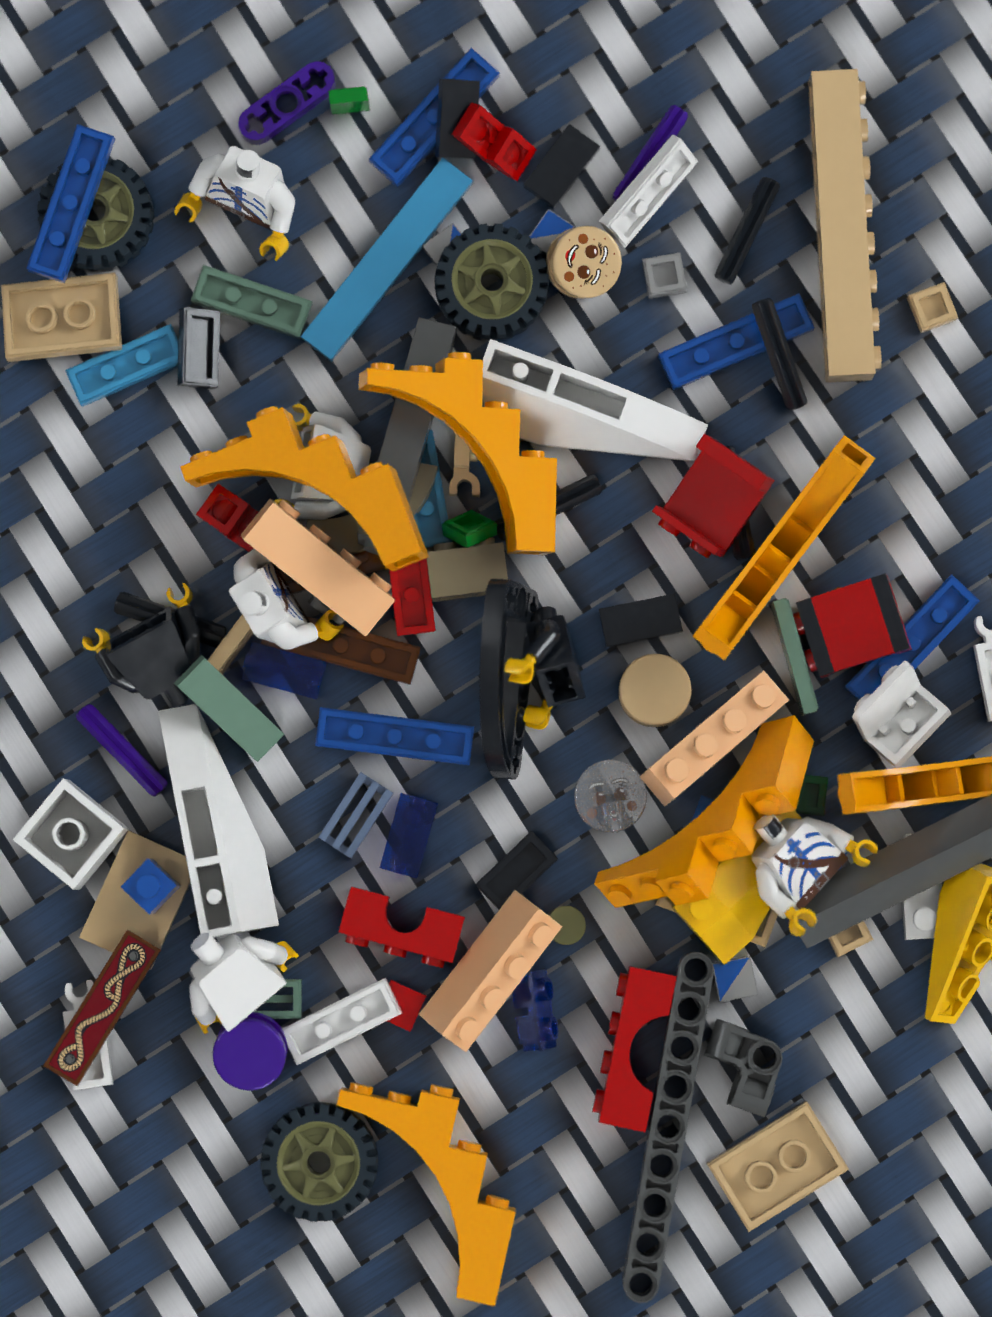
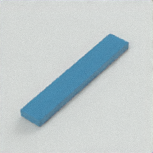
M442 158L301 335V339L332 362L422 249V245L430 239L472 186L473 180L445 158Z

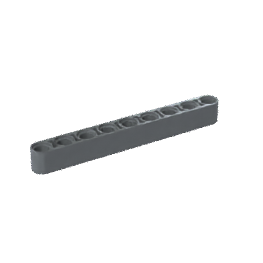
M700 952L684 954L679 959L675 972L677 978L670 1013L667 1018L622 1275V1285L626 1295L637 1303H646L657 1295L662 1274L714 975V966L711 959ZM693 958L701 959L706 966L704 976L697 981L688 979L684 971L686 963ZM686 997L694 998L699 1004L698 1014L692 1019H683L678 1013V1004ZM679 1036L688 1037L692 1043L691 1053L684 1058H677L671 1052L672 1041ZM673 1075H678L685 1081V1090L677 1097L668 1096L664 1091L665 1081ZM665 1115H673L679 1122L677 1131L670 1136L661 1135L657 1130L658 1120ZM659 1154H665L672 1160L671 1169L664 1175H657L650 1169L651 1160ZM650 1194H659L665 1199L663 1210L657 1214L647 1213L643 1209V1202ZM651 1233L658 1238L657 1248L653 1252L643 1253L637 1249L636 1242L642 1234ZM645 1273L651 1277V1285L647 1291L638 1293L630 1288L629 1282L633 1275Z

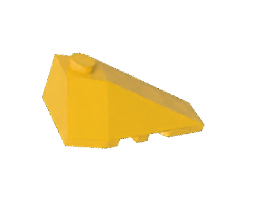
M796 811L775 815L780 822L786 818L802 819ZM759 833L756 839L753 852L764 841V839L759 835ZM752 855L719 862L709 899L678 906L673 904L671 906L723 965L729 962L754 938L770 909L759 896L755 873L757 868L752 861Z
M982 863L945 880L939 893L925 1018L931 1022L955 1024L980 985L979 973L989 960L992 961V867Z

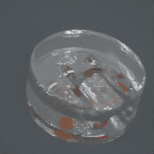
M603 760L588 767L578 779L574 791V803L581 819L591 828L605 833L620 832L632 826L643 814L647 802V790L645 783L640 778L641 775L629 764L618 760Z

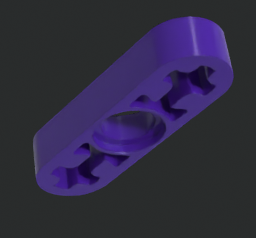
M319 61L307 64L244 110L238 121L243 139L253 145L264 144L328 98L329 91L335 89V77L330 66ZM316 73L319 77L325 74V87L320 89L317 85L312 86L306 91L310 99L304 101L301 91L295 85L300 83L304 90L312 83L310 78L312 74ZM283 94H292L298 99V105L294 111L283 113L276 107L277 99ZM269 105L272 114L279 121L274 124L270 117L263 122L264 131L258 134L255 130L248 132L250 129L249 120L255 118L258 122L268 116L264 108Z

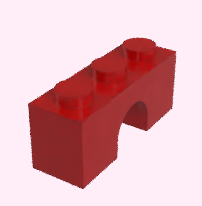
M350 887L338 931L339 933L347 934L345 942L368 948L369 941L384 944V953L406 958L407 951L421 954V963L444 968L445 961L454 962L465 921L464 916L427 907L423 922L416 930L409 933L399 932L390 925L387 919L389 896Z

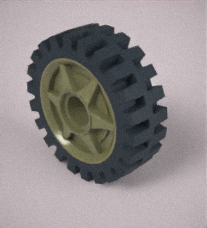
M109 156L92 207H105V214L98 221L87 219L72 262L73 267L80 270L87 269L89 272H98V270L112 271L115 266L123 267L128 264L127 260L132 257L135 259L140 254L139 250L141 247L147 245L149 233H152L154 226V208L145 183L125 162L119 159L114 160ZM63 163L57 167L58 172L55 175L51 173L46 179L48 182L46 187L42 186L40 192L41 200L38 201L37 205L40 228Z
M487 223L480 224L477 228L472 229L470 227L464 230L460 236H455L443 250L435 272L436 298L442 313L452 326L458 328L459 332L464 335H471L473 339L477 340L488 339L490 341L492 339L497 341L503 338L506 340L513 338L515 334L522 333L538 318L548 295L549 274L547 273V264L545 258L543 259L541 255V250L532 243L531 238L526 234H520L518 229L511 226L510 228H505L503 224L494 223V226H487ZM493 274L502 280L503 285L496 291H489L482 286L481 280L486 275Z
M323 1102L305 1104L283 1115L268 1133L262 1148L260 1161L262 1179L271 1198L285 1212H289L296 1218L312 1222H325L341 1218L357 1208L372 1189L378 1169L377 1147L374 1137L366 1124L347 1108ZM315 1151L326 1153L330 1158V1168L325 1172L314 1171L309 1164L311 1153Z

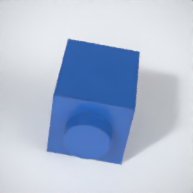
M147 858L121 886L148 914H155L181 887L172 876L151 858Z

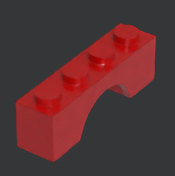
M632 966L628 967L627 974L620 972L616 989V996L622 997L620 1012L612 1011L608 1034L615 1037L612 1051L604 1050L600 1073L607 1074L604 1090L596 1089L592 1112L599 1113V1123L646 1132L653 1092L642 1085L635 1077L629 1059L630 1046L635 1034L644 1024L655 1018L669 1015L677 976Z

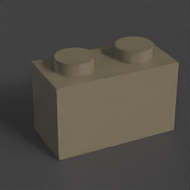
M494 537L469 548H457L456 542L440 543L433 545L434 551L427 552L429 555L427 565L432 602L485 596L490 579H508L503 542L495 543Z

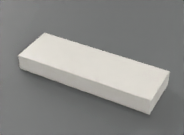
M672 134L599 220V223L618 245L625 248L698 163L681 138Z
M384 978L282 1029L287 1039L288 1049L296 1065H299L403 1012L387 979Z

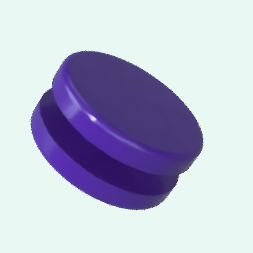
M252 1012L229 1032L224 1026L221 1027L213 1046V1063L219 1076L230 1086L246 1091L259 1090L273 1083L281 1074L288 1053V1044L283 1029L275 1020L267 1015Z

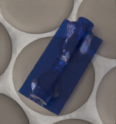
M252 642L250 652H247L243 667L245 669L242 680L317 700L327 662Z
M400 793L381 860V869L413 878L418 877L438 803Z
M547 969L528 971L512 992L514 1009L528 1008L529 1015L516 1017L518 1042L523 1044L524 1052L542 1051L557 1047L556 1039L559 1035V1027L556 1018L552 1014V981L547 977Z

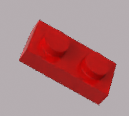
M427 558L394 572L389 570L390 585L392 586L391 594L395 599L393 610L397 636L435 632Z

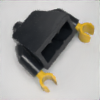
M182 583L185 589V596L181 600H175L172 589L170 587L167 589L166 595L168 600L177 606L175 613L170 606L110 639L109 634L105 630L94 628L95 632L99 635V643L96 646L93 645L89 637H83V646L87 650L96 651L95 659L111 684L132 694L140 693L147 700L164 692L174 707L190 699L174 684L200 657L201 631L194 608L189 606L193 597L192 591L185 583Z
M550 606L537 609L534 612L535 621L529 622L526 625L530 645L524 651V660L509 658L505 665V672L511 674L508 681L520 684L530 683L535 669L543 692L540 697L543 702L541 707L529 704L526 707L523 721L526 722L525 725L527 727L538 730L545 729L548 726L550 710L552 708L556 709L560 704L586 698L573 641L564 615H557L556 609Z

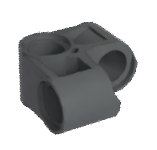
M716 1019L704 1056L736 1068L740 1067L733 1081L727 1104L765 1117L782 1064L783 1056L781 1049L770 1039L751 1033L750 1030L732 1023ZM760 1046H769L774 1050L775 1060L769 1067H759L754 1063L753 1054Z

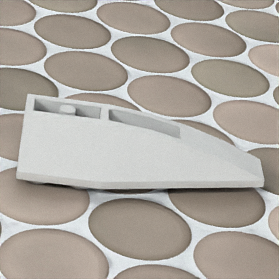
M490 339L483 357L482 407H485V402L501 401L507 402L509 409H520L521 440L540 446L693 462L696 460L699 451L696 445L708 427V424L599 378Z
M192 704L158 711L200 934L208 932L215 939L228 936L229 934H240L279 926L264 847L198 706Z

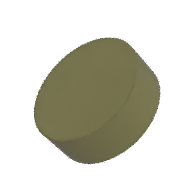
M561 906L550 913L549 916L562 926L553 939L555 942L562 945H571L582 938L586 929V922L578 909L571 906Z

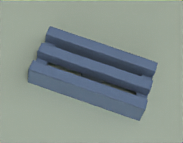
M360 772L318 838L352 859L394 793ZM363 783L369 786L337 838L331 837L330 834ZM377 791L382 797L348 848L343 844L344 840Z

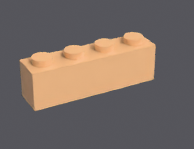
M269 499L242 532L241 537L243 540L366 637L394 603L395 599L388 593L392 586L375 572L368 577L359 570L358 567L362 562L345 548L338 553L327 543L331 540V537L318 526L312 524L308 529L299 522L297 518L301 513L288 502L282 499L277 504L272 499Z
M763 670L640 776L641 780L664 806L668 805L787 703L789 699Z
M514 890L418 1015L441 1035L467 1052L558 934L562 926Z

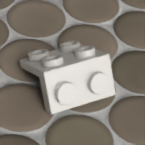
M907 661L902 662L899 666L891 667L884 674L881 680L882 684L872 694L864 695L857 702L852 716L863 740L895 768H900L951 715L949 708L920 684L913 666Z

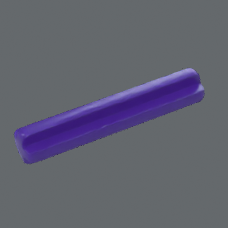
M676 105L670 106L613 192V199L615 201L672 134L678 135L687 121L688 113Z
M92 704L85 705L77 713L76 719L151 796L159 795L166 788L168 783L160 773Z

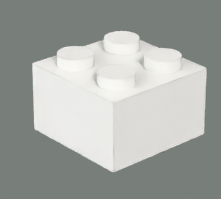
M63 778L13 840L73 890H80L130 829L72 781Z

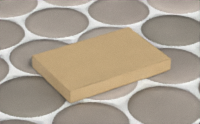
M115 272L69 277L65 283L50 279L1 285L5 358L8 362L122 350L118 278Z
M128 830L79 938L113 953L125 932L129 930L161 950L191 884L186 856ZM147 858L154 859L181 885L155 914H148L121 888Z
M807 1101L706 1163L748 1232L849 1170Z

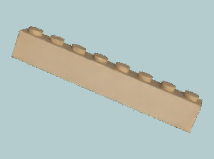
M858 69L811 71L808 87L825 382L872 380L876 374L875 369H881L882 357L880 346H874L873 331H879L878 308H872L871 293L877 292L876 270L869 269V255H874L875 238L874 232H867L866 217H872L873 204L872 195L865 194L864 180L870 179L869 156H863L862 142L868 141L867 118L861 119L860 104L866 103L865 81H858Z

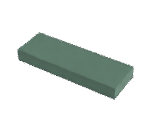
M206 265L202 266L191 298L193 304L214 311H220V313L297 339H301L313 305L311 300Z
M779 599L772 602L771 609L802 717L817 712L819 707L789 599Z
M202 655L174 683L257 762L284 736V733Z

